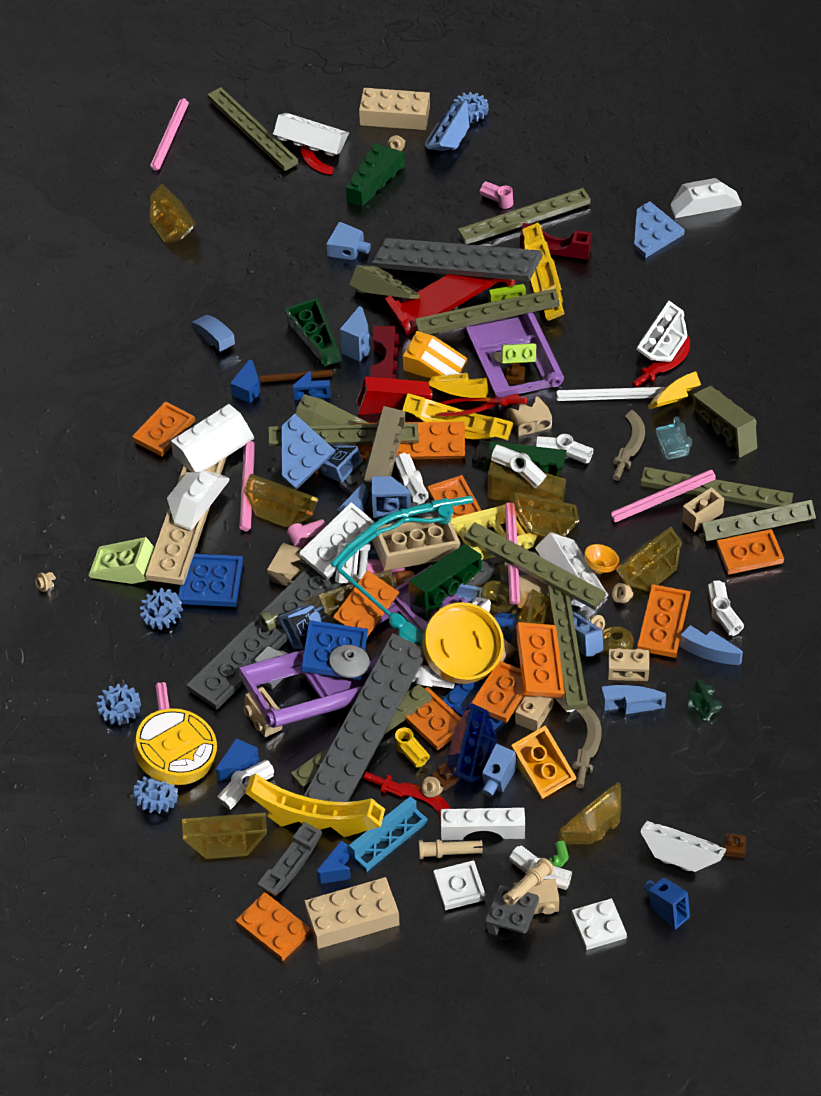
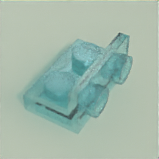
M674 417V424L656 428L657 437L668 460L689 455L692 441L690 436L686 435L685 425L683 422H680L679 417Z

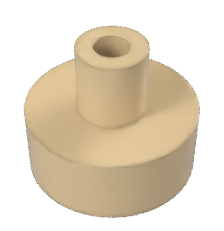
M618 583L615 585L612 595L616 602L627 603L633 597V592L628 584Z

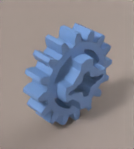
M469 92V95L463 93L462 97L458 95L457 99H454V103L466 100L470 123L472 120L477 122L478 118L484 119V115H487L488 103L483 95L478 96V93L473 95Z
M161 588L158 593L156 590H153V595L147 594L148 599L141 601L144 606L139 608L142 612L140 615L146 625H150L152 629L158 626L159 630H162L163 625L169 628V623L176 624L175 618H180L179 612L183 611L180 598L175 592L172 593L170 589L165 592Z
M117 684L116 688L109 686V691L103 690V696H98L97 708L99 715L103 716L104 721L110 719V724L118 721V724L121 725L123 720L129 723L128 718L135 719V713H140L141 701L139 693H135L133 687L128 690V685L126 684L123 688H120V684Z
M151 776L150 779L143 777L142 781L137 780L136 785H134L133 800H136L137 806L142 805V810L148 808L150 813L153 810L160 813L162 809L168 812L169 807L174 808V804L177 802L178 789L174 788L175 785L167 784L165 781L160 782Z

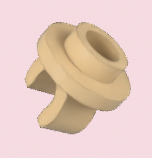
M395 135L389 139L388 146L389 148L402 151L406 140Z
M52 572L47 574L38 573L35 579L36 587L45 592L48 588L54 587V583L51 580H55L56 577Z
M591 615L590 622L603 631L605 627L604 618L601 615Z
M435 777L425 778L421 785L422 792L426 797L440 795L444 789Z

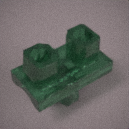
M702 679L696 680L695 687L688 693L690 697L686 703L688 707H695L700 712L703 720H709L712 714L719 713L722 704L720 700H712L714 694L712 685H705Z

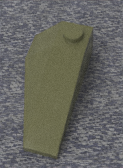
M357 265L349 284L355 288L356 292L361 294L366 292L410 299H419L420 297L419 294L409 287L401 285V281L392 279L393 276L377 266Z
M303 395L296 410V415L308 426L368 423L322 399Z

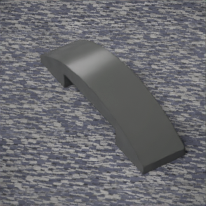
M304 822L293 836L292 844L272 870L268 869L257 886L274 896L280 893L305 864L315 848L322 831Z

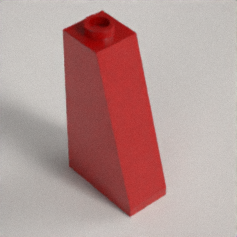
M365 377L356 400L358 415L382 413L383 406L403 410L408 393L431 400L432 390L429 388V383L424 381Z

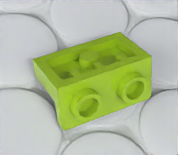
M524 284L492 289L489 290L487 299L490 303L526 295V288Z
M536 344L502 345L501 352H494V360L501 363L536 362Z

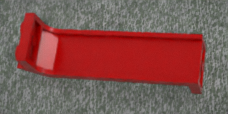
M447 274L417 292L420 295L419 299L407 298L399 302L398 299L395 301L390 295L385 300L391 314L408 336L418 330L416 318L449 312L498 282H501L504 287L514 286L516 281Z

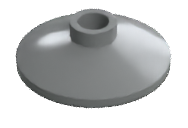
M342 645L332 651L329 663L336 674L346 678H355L367 671L369 657L363 649L357 646Z

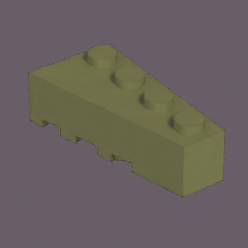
M712 386L693 394L696 412L708 424L712 423L714 431L718 435L722 434L727 439L725 443L737 450L736 455L739 458L757 449V423L753 416H750L741 407L733 403L731 399L725 397Z

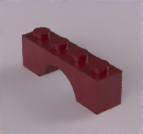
M523 223L522 229L533 224ZM521 229V232H520V249H525V246H524V239H525V238H524L523 231H522V229ZM542 229L550 254L588 260L592 243L591 232L575 230L568 237L557 238L548 235Z
M374 326L373 351L381 354L384 360L371 366L370 377L397 379L396 374H394V371H397V360L394 359L398 358V347H395V344L399 345V334H396L395 326Z

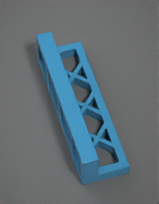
M410 796L383 818L381 827L366 831L349 845L350 857L367 872L427 824L428 819L417 810L416 801ZM413 815L420 820L416 824H407V820ZM395 829H404L402 836H392V832ZM380 841H389L387 848L376 849ZM364 854H374L373 859L368 863L360 857Z

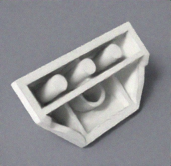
M713 178L682 184L671 202V209L675 218L737 207L741 206L742 203L735 190Z
M668 301L637 345L636 350L650 360L671 362L687 338L684 311Z
M215 472L186 473L167 497L174 525L191 531L229 482V478Z
M646 821L641 828V834L655 858L661 859L666 864L680 866L686 871L696 872L720 861L726 852L725 848L719 847L710 841L660 824Z

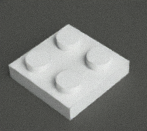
M474 860L433 871L445 910L486 900V894Z
M612 898L572 910V917L586 950L626 939L627 933Z

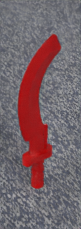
M303 144V146H300L302 156L310 167L325 174H333V167L319 161L314 151L309 149L308 145Z
M688 334L671 362H654L650 367L642 368L640 370L642 375L632 382V386L638 388L648 379L653 382L656 379L655 375L657 373L668 371L681 363L690 350Z
M515 393L512 397H519V394ZM485 402L481 406L469 410L440 412L436 415H466L489 409L494 405H501L500 403Z
M507 395L501 399L467 397L439 402L441 404H449L462 401H486L487 403H500L501 406H506L508 404H527V398Z
M366 772L363 779L382 786L380 792L384 794L388 791L399 797L406 795L427 802L437 811L440 820L441 809H451L440 795L426 797L420 785L405 782L401 784L392 781V776L386 774V779Z

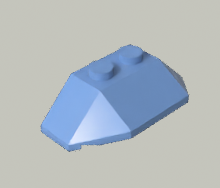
M466 100L452 104L450 110L437 122L424 143L428 149L446 151L454 150L459 146L460 141L466 135V131L469 128L468 104Z

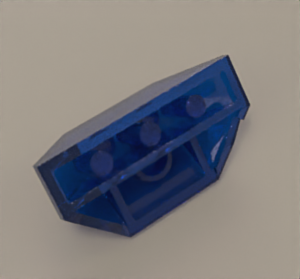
M473 703L468 705L455 727L447 765L452 774L469 783L483 778V770L497 742L488 710Z

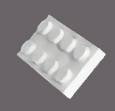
M351 502L299 552V556L328 580L336 572L337 567H332L330 563L338 556L339 543H350L375 522Z

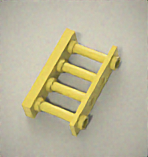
M514 502V503H515V510H516V518H517V514H518V511H519V506H518V504H517L516 502ZM505 505L452 518L451 523L454 530L464 544L479 552L482 560L495 557L464 540V535L472 524L476 522L486 528L493 527L497 534L506 538V533L500 525L506 523ZM516 520L517 545L525 549L534 547L537 537L536 531L526 534Z

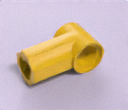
M406 727L396 731V750L403 753L416 768L425 765L430 759V755L413 737V732Z

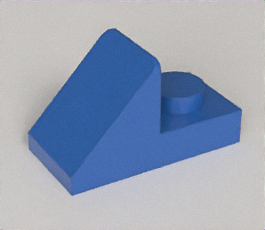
M311 371L293 385L294 400H301L303 395L316 398H331L330 380L311 381Z
M497 612L494 618L501 628L503 638L512 640L517 615Z
M341 841L317 870L319 883L323 884L350 879V869L345 866L349 859L348 844Z

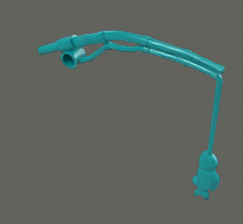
M470 495L454 499L433 500L427 504L392 512L371 524L353 541L348 543L330 563L332 567H337L338 572L389 616L391 627L398 629L400 637L415 644H420L421 647L424 630H420L409 621H406L402 615L395 612L390 613L351 578L342 567L358 550L383 532L399 527L403 523H450L454 511L452 507L473 503V497ZM438 511L437 518L428 519L408 517L421 513ZM397 518H402L398 522L389 527L377 530L378 528L382 527L390 521H393Z

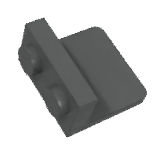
M500 885L497 894L493 897L490 911L485 917V924L489 934L497 935L500 927L526 933L539 903V896L527 892L513 906H509L504 902L503 895L512 888Z

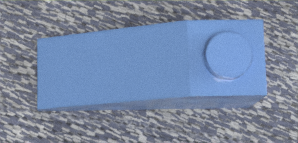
M572 610L579 652L585 656H594L596 653L602 652V629Z

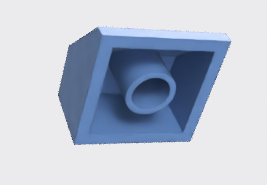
M360 306L340 329L342 354L357 361H361L370 351L368 324L363 308Z
M391 476L372 477L373 518H383L400 509L410 508V490Z

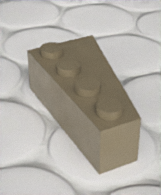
M383 406L380 420H378L376 426V436H373L371 443L372 452L368 453L366 460L368 467L367 470H363L361 478L367 489L372 490V477L391 476L405 428V411Z

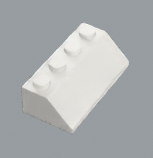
M283 113L278 115L273 134L277 135V138L280 140H293V144L299 146L305 144L311 150L319 151L321 149L325 151V154L334 156L341 152L349 132L296 115Z
M228 404L171 440L173 456L191 472H201L253 440L254 436L241 413Z
M550 532L535 547L539 553L538 556L605 591L594 571L586 564L584 555L573 539ZM570 597L571 605L586 606Z

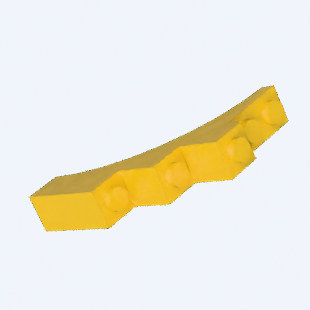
M257 774L250 775L245 792L269 811L268 817L281 827L295 822L302 824L306 822L319 830L332 827L343 837L381 827L385 809L372 798L353 802L312 799L284 790Z

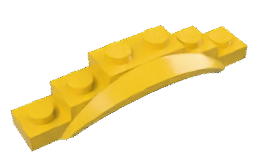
M535 223L522 229L525 238L524 246L525 249L541 250L543 255L530 279L534 293L551 289L556 290L560 306L544 309L546 319L549 321L565 314L560 292L562 289L554 260L551 258L548 244L544 240L541 225Z
M409 393L402 410L415 415L423 422L464 421L465 439L484 440L496 437L508 441L513 426L511 421L476 413L457 416H437L436 414L440 412L464 410Z

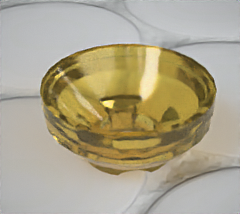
M490 581L483 586L481 598L496 600L499 603V606L491 604L490 611L503 613L513 607L509 602L508 585L500 581Z
M611 626L602 632V653L609 657V649H634V637L628 629L621 626ZM613 633H620L623 637L616 640L611 635Z

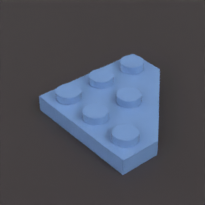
M649 201L637 209L634 249L647 258L684 235L685 229Z
M294 414L282 425V478L296 490L335 453V450L302 419Z

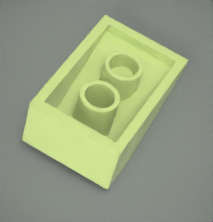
M146 537L100 546L89 572V577L130 584L148 581L145 575L155 548Z

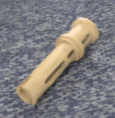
M437 839L436 842H423L419 840V858L423 859L429 856L441 858L443 855L482 854V848H473L474 846H482V840L443 843L440 839Z
M540 858L534 867L526 871L524 878L503 895L504 902L509 906H513L533 886L540 885L543 882V878L551 875L554 871L551 862L545 858Z

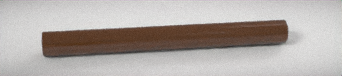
M332 369L311 371V378L333 377ZM309 371L260 375V381L263 383L298 380Z

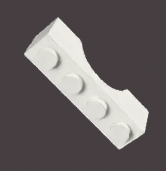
M524 808L441 809V840H463L466 835L476 831L495 832L501 835L503 839H525Z

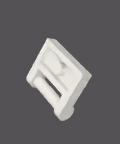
M339 543L338 554L348 543ZM369 543L358 550L342 567L357 583L366 573L368 551L371 547ZM360 551L359 572L357 575L358 555ZM336 568L335 582L350 583Z

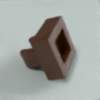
M512 363V366L507 365V383L524 384L525 367L520 366V363Z
M443 763L436 771L431 773V777L439 780L440 786L444 788L443 791H446L460 780V775L447 763Z
M725 834L724 848L726 852L724 856L745 858L747 836Z

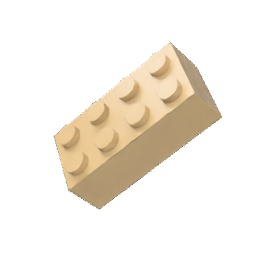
M364 88L359 109L360 125L426 130L430 110V93Z
M437 516L426 517V518H428V519H430V518H437ZM407 522L372 539L384 571L439 561L460 546V541L451 522L448 524H441L440 522ZM393 524L383 525L382 527L378 528L377 530H379V529H381V528L389 527V526H391V525H393Z
M386 877L305 900L306 915L318 949L399 925V912Z

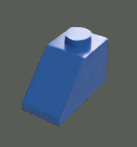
M250 359L230 383L232 396L249 403L260 393L259 379L253 361Z
M236 738L216 768L217 780H229L236 771H243L259 763L258 748Z

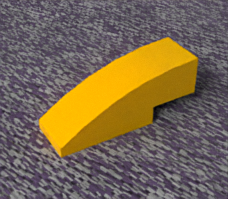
M697 372L687 374L661 390L648 405L649 409L678 402L688 397L687 391H691L701 385Z
M468 373L432 376L429 381L430 386L461 397L486 398L489 392L487 378L469 379Z

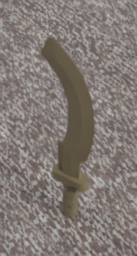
M630 410L625 415L632 426V436L625 448L620 449L618 457H615L613 460V464L617 465L613 475V479L616 481L620 480L624 467L630 469L631 462L629 458L638 452L645 438L644 423L633 410Z
M589 706L576 709L585 720L587 726L586 741L583 748L578 750L577 761L573 762V769L578 770L577 788L584 787L586 771L592 773L593 766L589 764L590 758L595 756L601 741L602 729L600 720Z

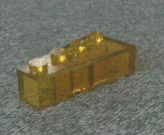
M491 460L488 472V498L562 508L566 492V479L545 473L547 475L545 480L537 488H534L519 472Z

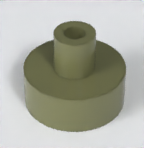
M268 611L259 614L260 622L267 632L276 628L275 622L279 620L277 613L271 615Z

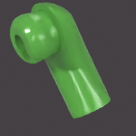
M565 841L555 843L557 854L553 858H549V861L555 867L561 868L569 859Z

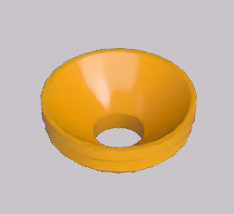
M593 544L585 550L584 560L594 573L611 572L615 570L619 563L617 553L607 546Z

